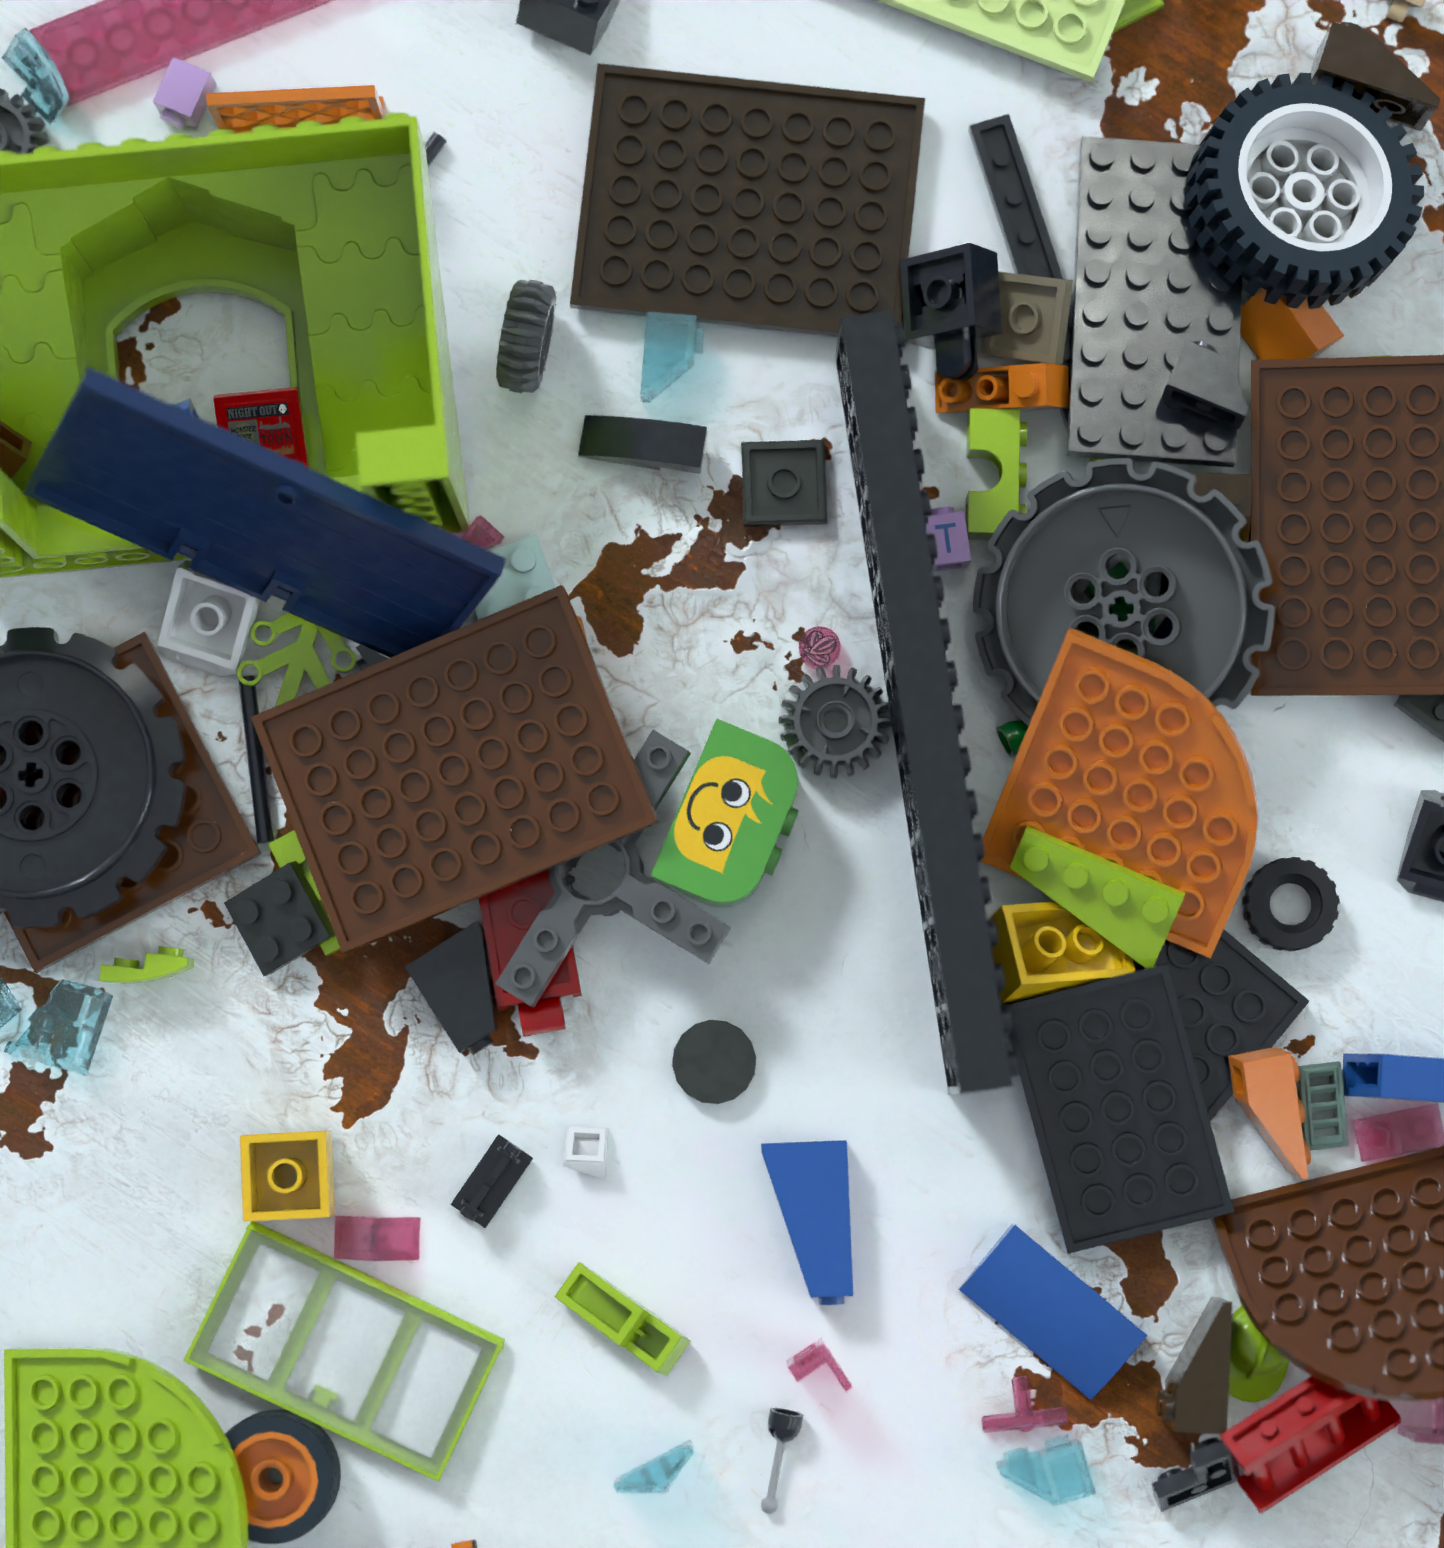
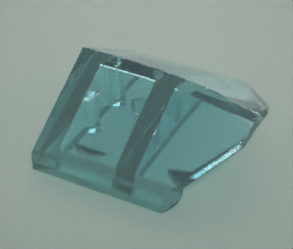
M691 1439L615 1478L613 1487L616 1492L668 1493L694 1453V1445Z

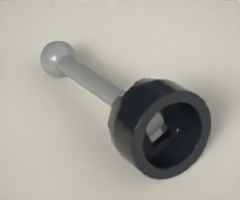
M770 1408L768 1430L771 1436L777 1440L767 1497L761 1501L762 1510L768 1514L774 1513L778 1507L775 1495L785 1443L796 1438L802 1427L804 1415L793 1410Z

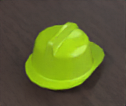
M1241 1306L1232 1315L1229 1394L1243 1402L1256 1403L1270 1398L1279 1390L1285 1378L1289 1360L1283 1357L1262 1336L1250 1320L1243 1306Z

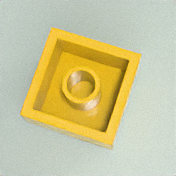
M332 1130L240 1135L243 1222L335 1216Z

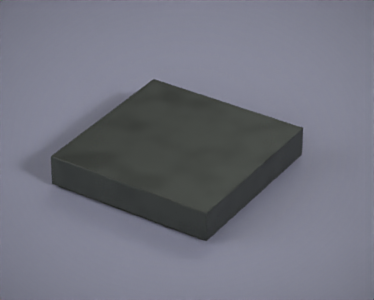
M824 440L741 442L744 527L827 524Z

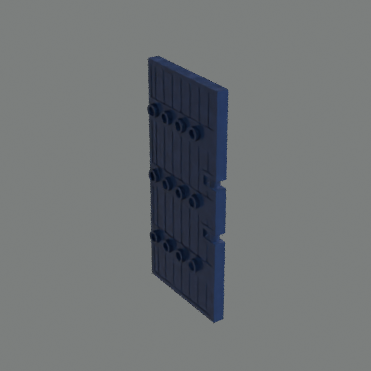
M89 367L84 373L31 474L24 491V495L169 560H173L177 553L191 559L188 568L261 601L267 602L271 595L284 600L282 610L358 644H362L389 658L460 629L500 578L506 558L427 523L421 517L403 512L307 468L299 461L283 457L187 413L177 405L161 401Z

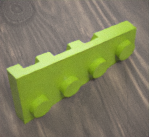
M1030 826L1026 827L1009 867L1145 968L1154 966L1185 896V893Z

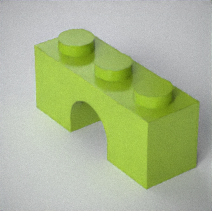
M970 408L967 415L966 458H983L994 464L999 473V483L987 491H968L965 511L968 539L990 540L996 528L1010 510L1026 514V504H1019V488H1026L1027 463H1019L1020 447L1027 446L1028 427L1027 422H1020V409Z

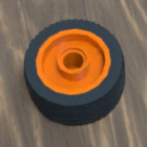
M268 1410L245 1418L225 1434L235 1455L242 1477L247 1506L248 1540L263 1544H280L293 1541L310 1532L326 1517L338 1495L341 1468L337 1450L332 1440L319 1425L288 1410ZM275 1467L280 1470L283 1475L282 1482L275 1483L270 1479L269 1471L271 1468Z

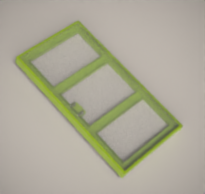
M251 1221L246 1227V1232L183 1361L439 1482L500 1351L504 1348L505 1339L260 1223Z

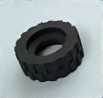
M1284 857L1272 861L1257 870L1252 875V879L1247 882L1244 888L1246 890L1245 896L1242 897V905H1244L1243 918L1244 921L1247 920L1248 929L1252 935L1255 934L1264 945H1270L1273 949L1279 951H1297L1322 941L1323 937L1333 929L1334 921L1338 919L1339 911H1337L1340 903L1339 895L1337 896L1335 890L1337 888L1335 882L1330 880L1327 876L1328 872L1324 868L1320 869L1311 860H1301V857ZM1292 883L1299 885L1309 894L1311 900L1310 913L1303 922L1297 925L1283 924L1271 912V895L1276 888L1283 884Z

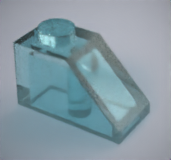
M647 312L640 390L641 402L650 403L694 366L695 353L703 354L705 329L697 328V315Z

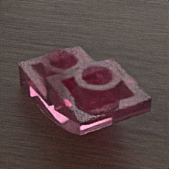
M1438 1103L1353 1120L1361 1162L1444 1146V1127Z

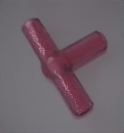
M1026 1376L1013 1377L1011 1380L1015 1412L985 1415L981 1418L982 1428L985 1433L1009 1430L1029 1432L1037 1427L1066 1425L1068 1423L1067 1409L1065 1407L1032 1410L1029 1380Z

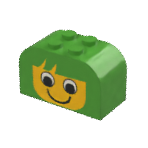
M716 718L652 870L651 879L666 888L714 907L735 906L751 897L759 887L764 874L773 875L783 850L776 847L781 834L789 837L799 812L798 809L792 807L798 788V774L795 763L787 751L768 739Z

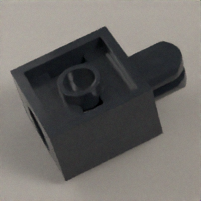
M966 243L900 260L904 341L931 350L936 349L938 374L957 381H966L972 378L978 371L976 340L1002 334L997 252L973 243Z

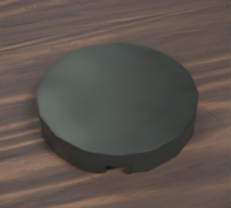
M710 1019L694 1024L681 1035L674 1048L672 1067L676 1081L687 1095L700 1102L720 1104L734 1100L748 1088L755 1075L756 1055L752 1042L742 1029L727 1021Z

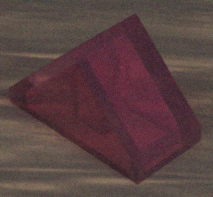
M336 1215L334 1259L361 1261L420 1260L421 1217Z

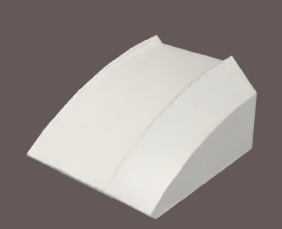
M186 560L176 569L157 648L173 662L219 677L236 674L247 647L250 631L255 623L261 600L188 568L191 560Z

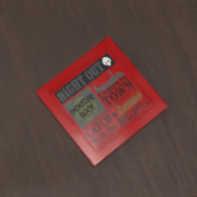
M299 386L214 395L213 401L218 427L290 460L299 461L307 468H310Z

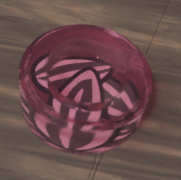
M816 626L808 629L802 635L798 650L801 660L808 667L813 669L823 667V669H826L837 661L841 646L840 640L834 631L827 627Z

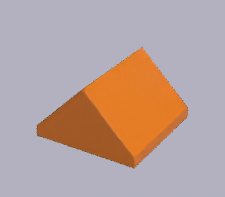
M1262 288L1241 306L1240 335L1258 360L1315 358L1344 337L1342 331L1323 306L1316 309H1308L1307 298L1298 309L1287 307V296L1282 295L1274 305L1264 301L1267 290Z

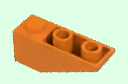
M1037 363L978 368L977 373L966 381L953 380L934 371L935 413L969 412L970 408L1020 409V411L1069 407V366Z
M1278 1047L1228 1056L1235 1100L1286 1171L1302 1180L1308 1179L1307 1165L1311 1162V1154L1307 1142L1303 1140L1301 1124L1305 1122V1111L1301 1100L1297 1098L1295 1082L1299 1081L1300 1076L1297 1061L1290 1052Z

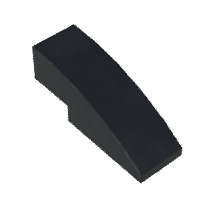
M585 415L578 457L660 470L661 467L701 474L707 439V427L644 418Z

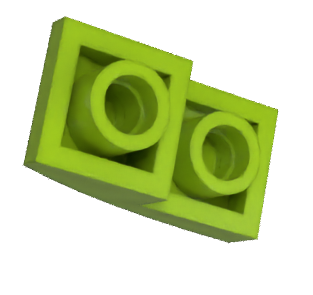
M159 946L158 954L145 953L143 969H139V960L114 957L113 965L101 964L99 981L124 984L162 980L192 969L194 967V959L183 957L184 949Z

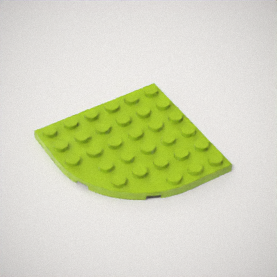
M89 1347L4 1349L6 1548H248L246 1497L235 1455L214 1415L185 1383L149 1360L112 1349Z

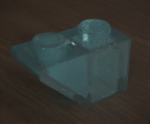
M1069 1435L1044 1441L1046 1448L1030 1453L1028 1447L1003 1453L1004 1460L995 1462L1001 1476L1055 1506L1096 1494L1082 1443L1078 1439L1070 1441Z

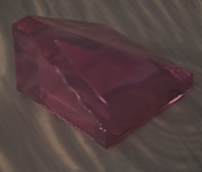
M481 515L475 518L462 536V539L486 550L501 544L505 538Z

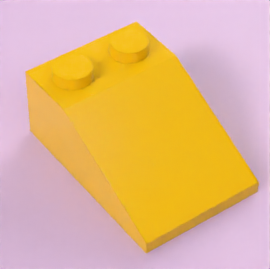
M1057 902L1002 905L989 918V920H995L998 936V945L991 948L994 964H1002L1005 989L999 991L1002 1003H1013L1135 971L1133 959Z

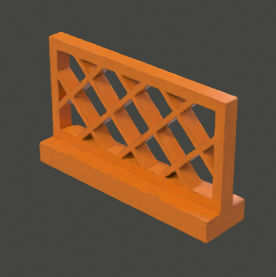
M375 85L206 93L207 107L219 130L227 129L235 133L252 132L253 128L261 125H273L279 129L296 128L298 123L304 121H318L322 125L338 124L341 119L346 117H363L368 121L383 119L385 116V101L383 96H378Z

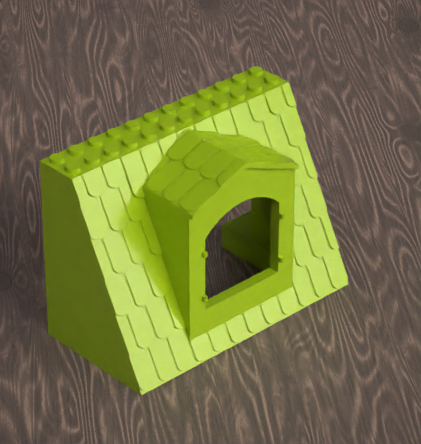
M403 112L386 114L383 119L366 121L363 117L354 116L343 118L338 124L322 125L318 121H304L298 123L296 128L279 129L273 125H261L253 128L252 132L235 133L232 130L220 129L211 131L208 134L209 136L191 138L187 134H171L166 136L163 141L148 142L143 138H129L123 140L121 145L104 146L97 142H87L78 145L77 149L61 151L57 147L45 146L36 148L34 153L20 155L12 151H0V420L33 442L26 462L11 480L0 470V578L190 560V558L179 553L175 555L173 560H169L24 495V491L31 474L87 368H92L120 381L116 336L130 322L153 306L175 297L199 292L230 293L247 297L266 305L285 318L291 387L299 386L310 469L412 516L421 517L427 523L451 534L471 532L426 148L417 116H409V114Z

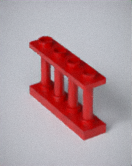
M1310 1376L1222 1433L1220 1438L1223 1445L1244 1471V1474L1237 1478L1239 1487L1257 1511L1264 1513L1398 1426L1402 1420L1400 1414L1388 1400L1365 1397L1344 1391Z

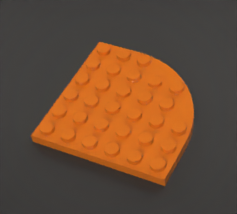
M1069 628L983 836L985 858L981 859V862L1024 879L1009 867L1026 827L1030 826L1184 892V899L1166 940L1211 958L1245 882L1257 839V794L1245 752L1223 715L1189 682L1150 660Z

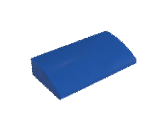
M1015 1224L1009 1226L959 1288L962 1293L1090 1400L1107 1384L1148 1336Z

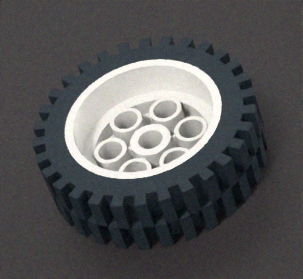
M1289 73L1281 74L1276 77L1272 84L1266 78L1257 82L1252 91L1246 88L1240 92L1234 102L1231 100L1199 144L1200 147L1195 152L1190 163L1193 167L1188 173L1186 186H1192L1186 195V207H1196L1189 217L1191 228L1204 227L1196 240L1201 249L1209 245H1213L1215 248L1208 258L1213 266L1216 268L1225 261L1231 268L1224 277L1232 284L1239 276H1242L1248 280L1243 289L1244 292L1254 296L1261 287L1267 290L1264 298L1265 302L1275 305L1282 295L1287 296V307L1298 309L1306 298L1308 309L1320 308L1327 299L1330 306L1341 303L1347 295L1351 299L1360 294L1366 286L1369 287L1412 238L1417 228L1413 225L1420 219L1423 208L1417 206V204L1424 197V186L1415 185L1423 175L1421 164L1409 165L1417 151L1413 143L1401 146L1400 141L1407 133L1402 124L1400 123L1391 129L1386 122L1393 113L1386 106L1376 113L1369 107L1375 100V97L1365 92L1360 100L1354 98L1351 95L1355 85L1346 81L1338 90L1333 89L1334 77L1322 75L1317 83L1312 85L1311 73H1299L1293 83H1291ZM1272 159L1279 161L1283 167L1277 166ZM1312 162L1318 164L1323 171L1317 169ZM1253 190L1260 192L1265 199L1257 197ZM1293 194L1299 195L1304 202L1297 200ZM1333 197L1340 199L1344 206L1338 204ZM1275 225L1281 227L1285 232H1283L1282 230H1280V229H1279L1278 227H1276ZM1314 228L1321 230L1325 237L1317 234Z

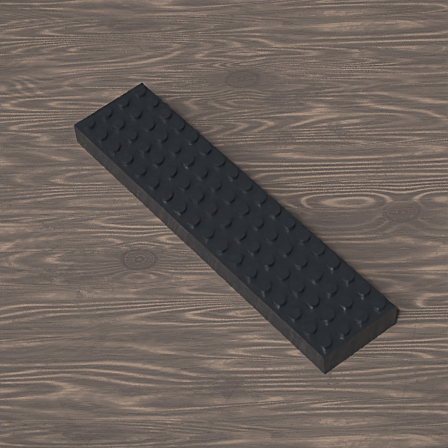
M890 310L840 318L835 360L887 699L890 704L889 712L892 720L893 738L948 1095L963 1094L1013 1086L1011 1077L1019 1076L1015 1050L1007 1051L1005 1034L1012 1032L1008 1006L1000 1007L998 991L1005 989L1003 968L1001 963L994 964L991 948L998 945L996 924L994 919L987 920L985 905L991 902L990 884L988 876L980 877L978 862L985 858L981 833L973 834L971 820L975 819V816L978 815V808L974 789H966L965 777H968V773L971 772V763L968 747H960L958 735L964 729V717L961 704L953 705L952 692H955V687H958L955 662H947L945 650H948V644H951V635L948 619H940L939 608L942 607L941 602L944 601L941 575L933 576L932 566H935V559H938L936 538L934 533L927 534L926 524L929 523L928 517L931 516V506L928 491L920 492L919 483L922 482V474L925 471L921 448H913V441L916 439L915 432H918L916 410L914 406L907 407L906 399H909V390H911L910 371L908 364L900 365V358L903 357L902 348H905L903 327L901 322L894 323L893 313Z

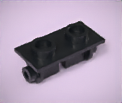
M498 1134L450 1205L459 1210V1213L470 1221H475L483 1228H486L533 1160V1157Z

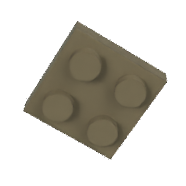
M998 271L1002 334L983 338L982 354L1063 364L1073 280Z

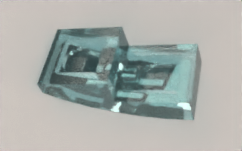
M24 28L13 37L2 59L27 83L21 96L29 104H32L37 112L51 125L57 120L70 98L54 62L37 39Z

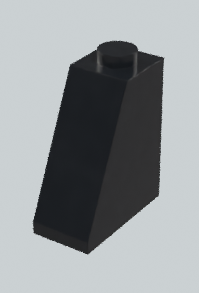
M475 921L405 966L458 1052L463 1054L469 1050L472 1056L494 1043L490 1036L498 1031L485 933L481 924Z

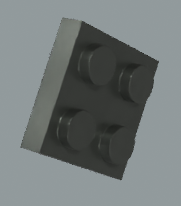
M297 861L289 862L224 902L263 976L276 972L335 936L330 921Z

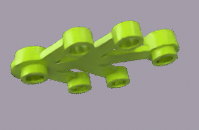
M286 613L270 622L258 621L252 626L250 635L253 642L260 647H268L274 643L276 636L302 625L296 642L256 662L253 660L242 662L237 669L238 679L245 686H256L264 676L288 665L275 707L296 698L305 669L315 689L328 685L331 682L313 645L319 630L332 652V667L339 673H348L356 665V656L350 648L345 646L340 635L291 613ZM268 627L272 632L271 637L267 641H259L255 636L258 628ZM340 653L349 654L352 658L351 664L345 668L339 667L335 662L336 656ZM248 666L256 667L258 669L257 678L253 681L245 680L242 676L244 668Z

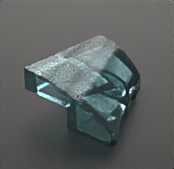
M61 979L49 993L47 1002L42 1007L37 1008L28 1018L32 1023L17 1042L9 1040L4 1052L87 1076L113 995L96 987Z

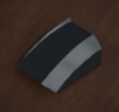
M1421 790L1407 834L1397 881L1409 893L1444 902V793L1436 790Z

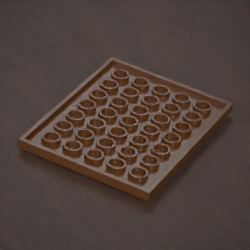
M1444 355L1251 360V541L1256 540L1261 543L1273 578V584L1261 590L1260 600L1265 604H1273L1275 606V623L1270 649L1265 652L1255 651L1251 655V663L1260 670V675L1251 689V696L1444 695Z
M563 585L251 717L342 953L345 954L660 823Z

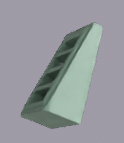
M1341 1062L1298 1066L1300 1076L1299 1081L1296 1082L1297 1095L1305 1111V1122L1301 1124L1303 1140L1307 1142L1310 1150L1348 1146ZM1329 1076L1330 1084L1310 1086L1309 1078ZM1331 1093L1332 1101L1311 1103V1095ZM1333 1110L1334 1118L1312 1119V1112ZM1336 1127V1135L1314 1137L1313 1129Z

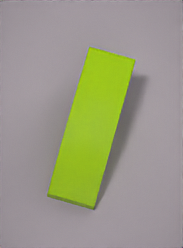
M581 1262L577 1263L554 1296L616 1344L627 1349L662 1375L667 1376L691 1342V1340Z

